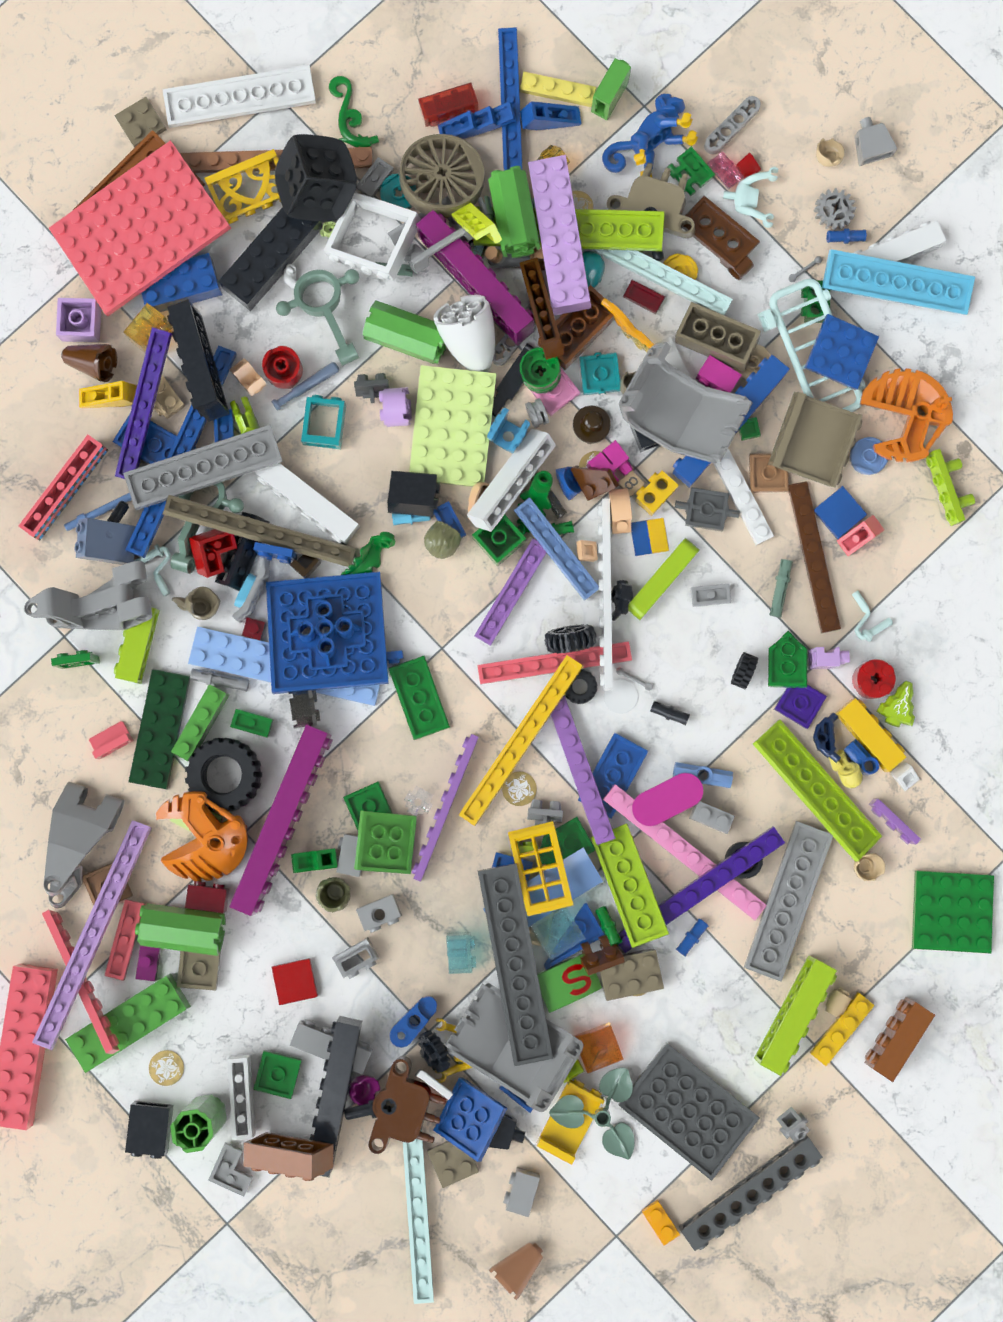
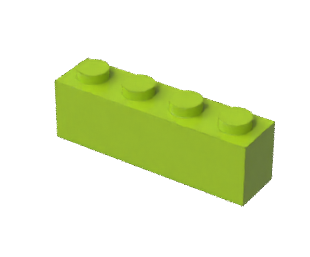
M151 607L152 618L123 631L125 639L124 643L119 647V662L114 667L116 679L142 684L160 610Z

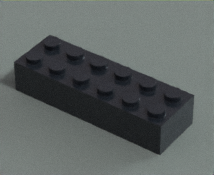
M282 207L220 278L218 282L222 289L251 312L283 275L286 265L292 264L320 232L322 222L292 218L286 214Z
M189 299L167 307L169 312L167 319L169 324L173 326L172 337L178 344L176 351L183 362L181 369L188 380L185 383L189 393L192 395L190 402L193 409H197L200 416L204 417L208 422L229 415V409L202 315Z

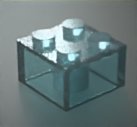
M567 908L557 909L530 926L550 961L586 939Z

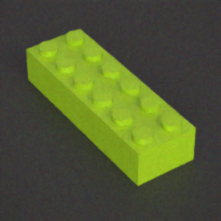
M808 955L754 1057L761 1066L779 1076L787 1072L791 1056H795L799 1050L800 1045L798 1043L800 1039L804 1038L808 1033L809 1027L807 1026L809 1022L814 1020L818 1014V1005L820 1002H824L828 994L826 990L829 985H833L837 978L835 974L837 970Z

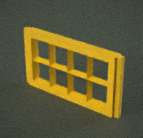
M554 822L508 832L514 861L517 864L527 916L574 906ZM549 834L552 846L538 849L535 837ZM531 838L534 850L520 854L517 841ZM553 850L556 863L542 866L539 854ZM535 855L538 867L524 870L521 858ZM557 867L560 879L546 883L543 870ZM539 872L542 884L528 887L525 875ZM562 884L564 896L550 899L547 887ZM543 888L546 901L532 904L529 891Z

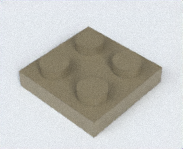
M147 97L114 115L134 148L152 130L157 135L167 130Z
M180 951L177 987L216 991L221 951L218 956Z
M449 1141L427 1150L442 1188L479 1172L475 1160Z

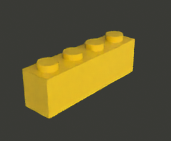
M851 699L835 714L873 758L877 759L881 769L884 772H890L906 758L905 750L900 744H895L892 741V735L888 730L882 729L879 726L877 717L873 714L870 715L866 711L867 707L862 700Z

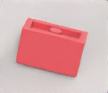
M123 721L89 739L94 749L92 754L95 759H102L134 741Z

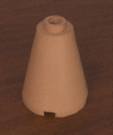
M529 1242L492 1266L489 1271L490 1273L493 1271L497 1273L495 1275L497 1281L509 1294L514 1292L516 1295L513 1298L517 1300L543 1259L541 1255L543 1250L536 1243L532 1245Z

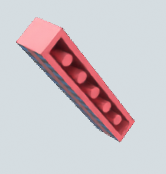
M87 434L18 527L40 541L108 452V449Z

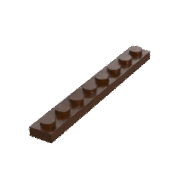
M808 482L789 485V496L820 632L826 633L840 630V622Z

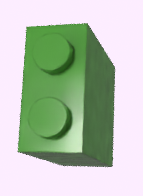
M614 58L593 95L591 112L605 120H608L629 83L631 66L626 61Z

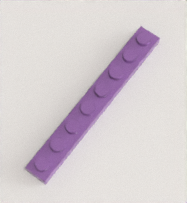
M564 695L552 712L551 717L596 844L599 845L616 838Z
M471 734L470 738L467 736L462 746L465 748L463 756L459 754L455 763L458 766L456 773H451L448 781L451 786L449 791L445 790L441 798V801L444 802L441 809L437 808L433 818L437 821L434 827L430 826L426 836L429 838L427 846L423 844L419 853L422 856L420 863H415L412 874H415L413 878L415 880L422 881L479 738L476 735Z

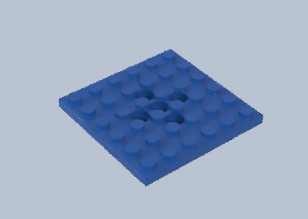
M380 572L266 582L272 694L389 684ZM322 609H329L327 614H320ZM343 625L350 626L347 631L340 630ZM324 627H330L327 633H322L321 630ZM306 628L311 629V631H310L309 634H307V635H303V634H302V632L304 631V629H306ZM325 645L332 646L329 651H322Z

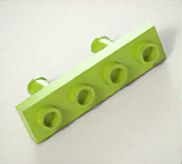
M934 450L926 457V464L931 470L933 483L939 492V500L944 506L945 517L950 526H954L965 521L962 508L975 504V498L973 494L957 497L949 473L962 468L961 460L957 458L945 462L941 450Z

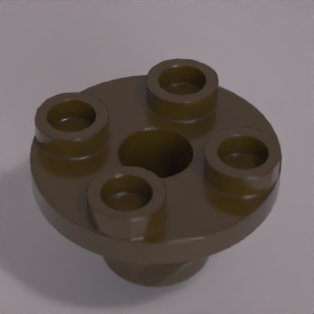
M590 405L581 408L575 414L572 425L575 435L581 441L593 444L602 441L608 435L611 422L605 410L598 406Z

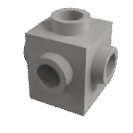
M792 1107L777 1118V1121L782 1126L779 1130L786 1139L790 1137L794 1143L803 1139L810 1131L806 1126V1123H808L807 1119L801 1112L797 1114Z

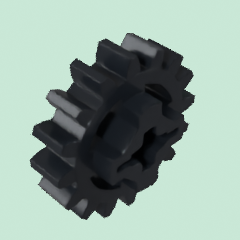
M431 1030L419 1035L418 1045L421 1047L420 1054L428 1066L432 1067L433 1071L436 1070L437 1073L447 1070L451 1065L449 1063L450 1058L447 1056V1047L441 1041V1038L436 1036L435 1032L432 1033Z

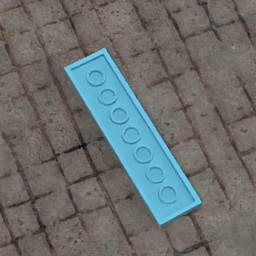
M831 249L828 254L822 288L967 315L975 276Z

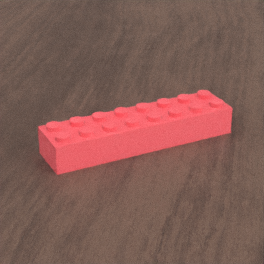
M17 964L12 968L0 1042V1127L28 1130L33 1126L45 1048L32 1042L54 995L58 969L26 964Z

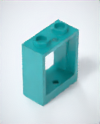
M320 395L307 397L301 438L304 446L341 450L346 412L345 401H342L339 397H331V399H323V396ZM312 405L339 408L335 437L308 435Z

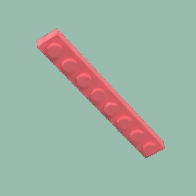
M629 641L612 644V664L632 661ZM596 646L578 652L551 653L477 665L480 685L555 673L566 655L583 665V668L600 666V655H603V647Z
M48 909L42 915L67 966L75 947L71 946L69 941L71 937L61 924L63 922L61 915ZM85 977L78 992L105 1052L114 1054L119 1051L118 1038L114 1033L112 1034L109 1028L111 1026L110 1021L101 1011L103 1007L100 1000L95 998L93 993L95 991L94 986Z

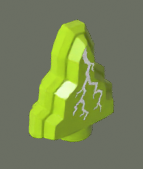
M904 681L897 687L894 695L888 696L884 703H880L876 712L886 717L885 723L895 727H900L901 723L913 726L915 719L913 715L914 705L911 702L913 684Z

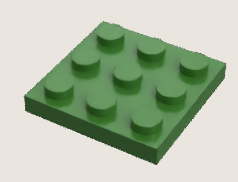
M361 811L354 869L411 874L417 816Z

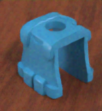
M503 408L491 425L487 438L513 454L525 438L530 422L525 420L521 428L507 421L509 410ZM505 432H512L514 439L510 442L503 439Z

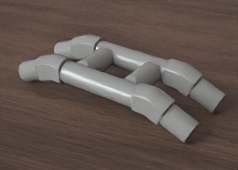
M259 558L258 574L243 605L232 615L239 623L254 612V607L266 582L270 578V561H267V558Z

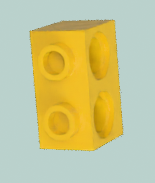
M663 470L659 474L655 472L648 480L650 482L646 488L642 486L635 494L637 495L635 502L651 516L679 486ZM658 481H663V482H665L667 488H665V489H660V488H658L657 482H658ZM651 495L654 498V502L647 503L644 500V496Z

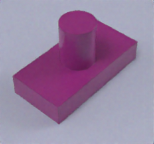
M140 946L135 979L156 981L161 948Z

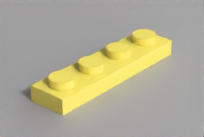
M523 72L520 85L521 93L592 107L593 95L596 91L595 86Z

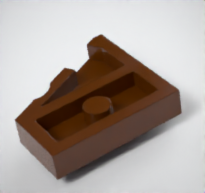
M576 465L570 469L587 501L619 486L609 468H579Z

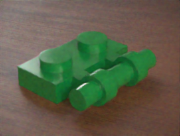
M692 146L677 157L676 161L680 164L677 168L673 163L667 166L671 170L670 176L678 182L682 178L681 173L683 171H686L691 177L687 180L684 192H687L690 196L696 192L692 185L696 183L699 188H702L715 177V173Z

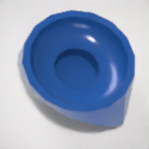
M572 467L556 469L559 485L566 498L570 501L582 491L570 470Z

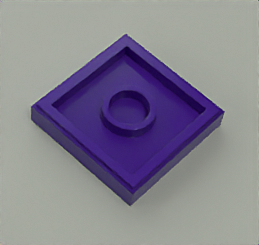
M809 685L805 688H786L773 710L803 728L808 729L827 696Z

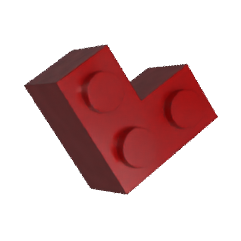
M213 529L189 537L197 574L209 578L223 573L224 568L220 554L237 548L234 534Z

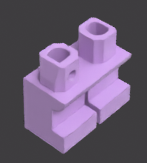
M815 647L808 650L809 670L833 669L850 662L849 651H840L839 647L831 649L824 653V647Z

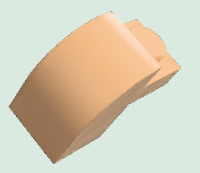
M245 358L229 369L251 397L266 386V382L257 374Z
M613 489L609 491L612 534L630 533L632 514L628 489Z

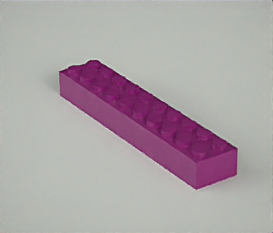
M309 725L305 726L231 901L230 908L249 916L262 911L265 901H263L264 895L266 893L269 894L273 885L270 881L274 875H277L280 868L278 862L281 857L284 858L288 847L285 846L287 840L292 839L295 833L293 826L296 821L299 822L303 813L301 807L304 803H307L310 797L308 790L310 786H314L318 778L316 771L323 766L325 757H323L324 752L330 749L333 739H330L331 734Z

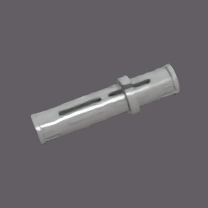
M194 668L191 670V681H199L207 685H218L246 692L249 687V679L221 675L211 670L209 672Z

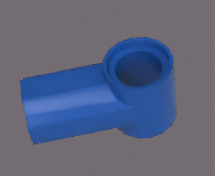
M856 739L843 749L846 755L860 766L863 775H872L879 770L877 759L873 758ZM866 761L872 763V771H867L865 769L864 765Z

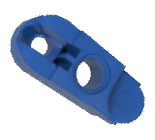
M422 997L393 1026L390 1031V1040L393 1045L403 1048L407 1047L437 1011V1001L434 997ZM417 1015L421 1021L419 1024H412L410 1017ZM399 1032H403L405 1034L404 1039L398 1038Z

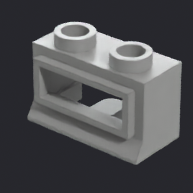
M368 937L332 957L342 977L348 976L349 979L358 975L359 969L365 967L367 970L376 965L375 960L379 958ZM367 949L370 958L345 971L341 963Z

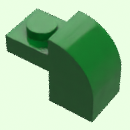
M335 848L291 854L293 873L337 868Z

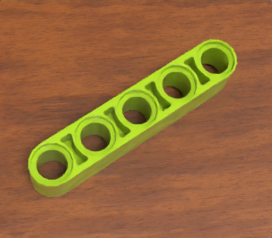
M685 538L629 603L628 611L641 620L699 552V549Z

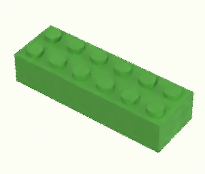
M170 973L104 1015L110 1021L111 1026L109 1028L112 1034L114 1033L119 1041V1051L116 1053L108 1054L105 1052L92 1023L65 1040L82 1069L87 1073L190 1008L191 1005L182 990L177 987V982Z

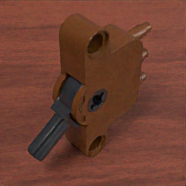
M400 1056L393 1062L386 1088L382 1089L375 1098L370 1099L367 1104L349 1107L344 1110L346 1120L369 1115L372 1116V1119L377 1118L368 1144L370 1151L374 1154L382 1153L388 1146L390 1138L406 1143L413 1142L415 1139L434 1143L435 1137L421 1132L424 1120L437 1124L441 1120L440 1117L427 1113L430 1101L445 1104L446 1098L431 1093V1089L427 1084L409 1078L412 1062L407 1056ZM398 1062L406 1064L405 1071L398 1069ZM388 1101H390L391 1104L394 1103V1106L392 1107V1109H391V1106H389V1105L387 1106V1105H386V1104L388 1103ZM374 1139L382 1140L383 1147L376 1146Z

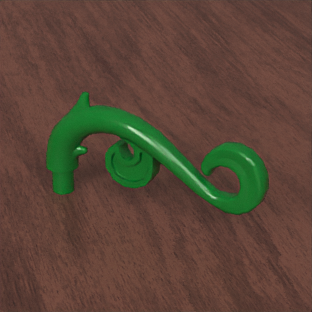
M344 76L334 77L329 83V91L333 96L342 98L343 93L338 92L337 87L341 84L347 87L346 96L338 117V126L343 137L339 138V140L354 147H371L372 144L379 143L377 135L363 137L358 134L357 137L348 130L347 120L352 119L349 122V126L356 128L362 124V116L356 109L348 110L352 95L350 80Z

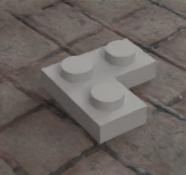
M225 1142L208 1181L244 1197L253 1176L235 1169L243 1150Z

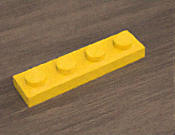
M857 992L844 1014H841L811 1050L810 1054L827 1066L875 1005Z

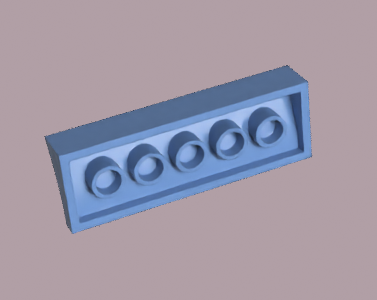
M584 848L563 859L572 900L603 882ZM557 867L543 872L546 883L560 879ZM540 874L527 881L528 887L542 884ZM562 884L547 887L550 899L564 896ZM543 888L529 891L532 904L546 901ZM556 910L529 917L526 912L528 927Z

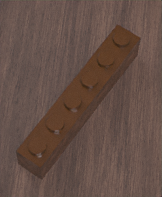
M538 258L520 262V268L545 358L547 360L564 355L561 338Z

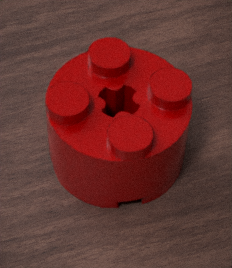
M277 346L267 351L263 357L262 367L264 374L273 386L280 389H291L300 381L303 367L293 349L287 346ZM284 365L286 366L285 369H284V368H283L282 370L279 369V367H284Z
M879 659L862 663L855 669L852 676L854 688L861 697L866 699H877L888 695L893 690L896 682L894 668L887 662ZM874 676L877 679V682L874 683V680H871V677Z

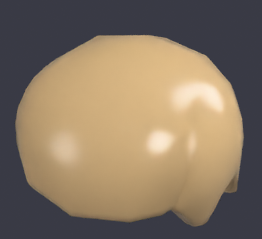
M834 138L830 140L821 139L816 148L818 162L826 167L836 166L842 162L845 153L842 144L835 141Z
M867 852L859 861H854L853 870L856 876L864 881H876L880 875L885 873L886 864L883 858L876 853Z

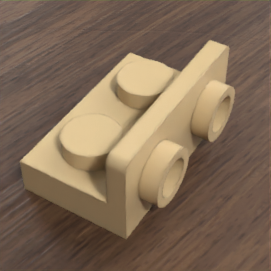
M162 375L154 409L159 416L164 415L168 419L184 408L185 405Z

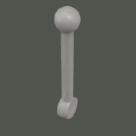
M817 256L813 262H811L809 265L801 269L799 272H797L796 274H791L789 276V281L795 282L796 278L799 275H801L806 270L814 266L816 263H821L822 258L820 256Z
M621 667L617 668L616 672L618 675L630 678L644 686L648 691L653 688L651 683L639 680L625 672Z

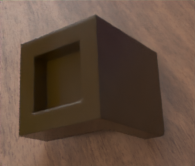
M303 554L297 561L294 559L290 566L305 579L317 569L321 562L317 558Z

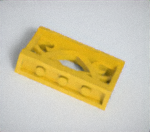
M274 149L204 178L217 208L228 224L238 221L239 216L244 214L246 217L256 213V209L262 207L265 210L272 207L273 202L280 201L279 194L273 193L271 190L276 184L269 183V179H275V175H270L269 162L273 160L276 166L278 163V157ZM258 168L260 170L259 174H263V176H254L253 170ZM243 172L253 180L262 181L261 188L254 199L236 193L241 186V173ZM231 178L237 180V185L233 189L229 188L234 185L229 182ZM215 184H218L226 193L220 201L213 187ZM265 193H267L270 198L262 201ZM229 196L233 198L229 202V207L231 204L237 206L233 212H227L223 207L224 201ZM242 203L251 205L242 209Z

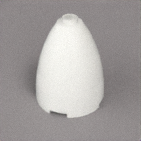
M468 295L460 297L461 301L455 302L450 306L446 303L436 311L433 317L443 342L451 354L467 370L488 373L495 352V326L489 302L485 300L484 296Z

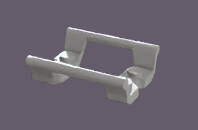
M449 196L442 199V205L451 204ZM423 213L418 214L421 219L426 216ZM453 217L447 218L449 226L453 227L456 230L455 232L425 251H422L417 244L412 243L404 260L409 263L411 269L417 274L430 266L428 257L459 238L462 241L468 242L473 237ZM406 223L388 232L395 246Z

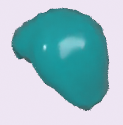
M585 251L582 254L588 287L591 285L595 288L602 280L605 263L599 254L593 251Z

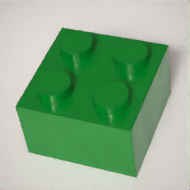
M505 514L492 532L479 528L472 534V539L497 567L526 542L525 536Z

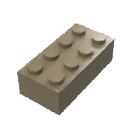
M691 302L676 332L675 343L707 357L711 355L720 362L744 372L760 340L761 331Z

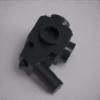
M618 580L617 585L611 591L612 603H615V610L611 613L612 621H615L621 614L626 615L628 613L629 602L633 598L632 586L628 584V581Z

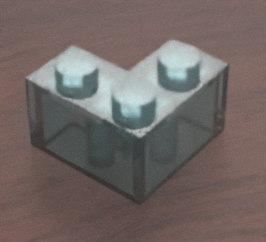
M471 932L447 933L449 974L472 973V968H476V956H472V950H475V936H471Z

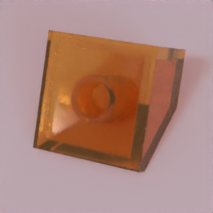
M610 1022L574 1036L583 1042L580 1056L587 1074L624 1060Z

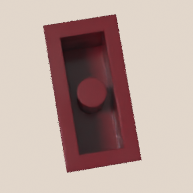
M194 881V884L188 885L185 908L225 913L227 912L230 889L225 888L224 884L213 883V886H206V882Z

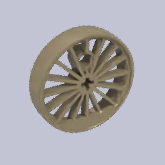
M433 134L415 141L406 150L400 164L399 181L405 199L416 210L425 215L434 210L437 214H442L444 218H450L452 213L470 202L473 205L477 203L484 187L485 169L481 156L467 141L453 135ZM435 149H442L441 164ZM445 149L453 150L446 164H444ZM431 150L435 162L425 153V151ZM457 152L462 154L460 158L451 163ZM417 155H420L427 163L420 161L415 157ZM466 159H468L469 164L458 166ZM409 163H411V164H414V165H416V166H418V167H420V168H422V169L407 168V167H408ZM471 169L473 171V173H464V171H468ZM405 174L417 175L413 179L406 180ZM462 179L475 180L476 186ZM427 180L426 183H421L420 181ZM416 185L417 190L412 191L409 186ZM458 185L473 191V193L467 196ZM437 187L440 188L438 205L429 203ZM450 187L463 199V201L458 203L455 202ZM443 188H446L451 201L450 205H442ZM429 192L425 200L418 197L421 193Z

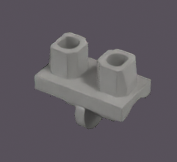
M532 800L531 806L528 808L527 820H535V825L552 821L562 823L563 811L559 801H551L549 809H542L541 800Z

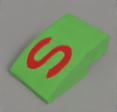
M583 954L537 973L541 995L549 1013L578 1001L602 988L596 973L589 976L586 973L580 957H583Z

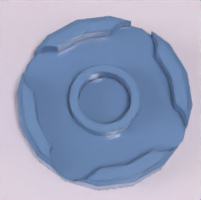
M866 437L854 444L850 450L849 458L851 465L857 472L864 475H873L885 467L888 459L881 457L873 449L874 444L882 443V441L877 438Z

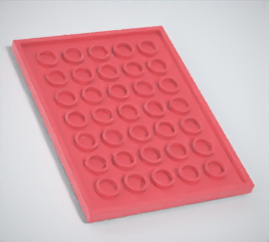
M171 140L49 227V230L107 316H110L231 229Z

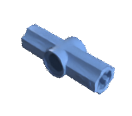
M675 762L673 777L681 773H689L699 779V771L705 770L708 776L706 780H700L702 784L731 788L733 780L732 771Z

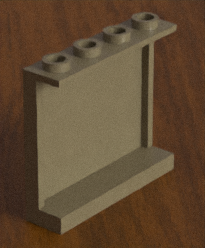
M794 392L768 465L836 488V485H839L842 479V469L848 463L849 450L855 444L856 438L854 437L856 431L861 428L862 414L847 411L806 396V394L801 392Z

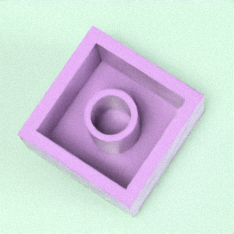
M58 298L56 336L63 342H100L101 307L97 301L90 298Z

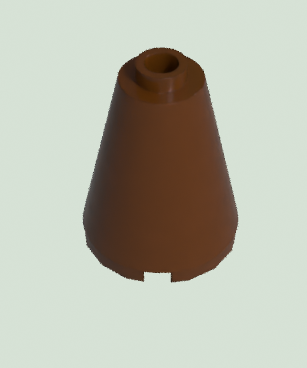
M109 344L66 346L61 353L64 364L100 382L110 381L114 375L111 372L113 368L117 367L116 349L112 348V345Z

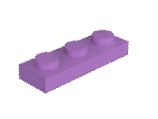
M873 799L869 803L872 807L871 811L879 818L882 816L887 821L885 824L891 830L895 831L896 829L901 834L899 837L906 844L916 845L921 840L879 799Z

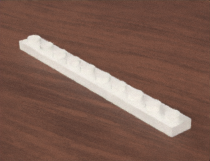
M602 499L601 505H598V516H601V523H598V535H602V542H598V553H602V560H599L598 563L599 572H602V579H599V591H602V598H599V609H603V617H599V628H603V636L599 637V645L603 647V655H600V666H603V674H600V685H604V691H611L613 686L610 499Z

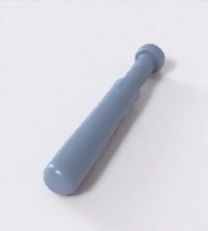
M335 362L328 364L292 388V391L278 400H272V404L277 411L280 410L281 406L291 399L299 397L338 373L339 367Z

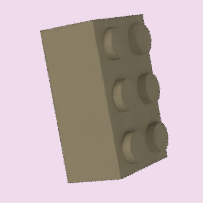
M654 948L623 954L624 963L600 971L606 1001L664 989L658 957Z

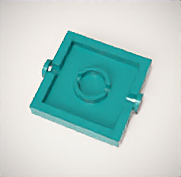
M597 352L591 356L579 357L583 396L620 391L617 353L602 354Z

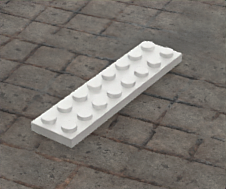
M310 65L162 89L169 128L316 103Z

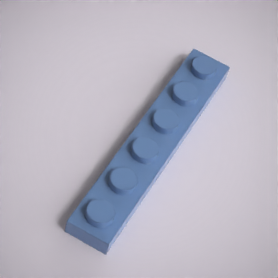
M531 498L526 499L514 509V512L583 600L589 598L599 589L597 583Z

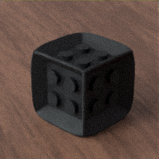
M297 134L289 139L278 160L275 170V183L282 207L288 216L301 220L331 222L338 220L347 209L356 190L357 175L350 152L342 140L327 136Z

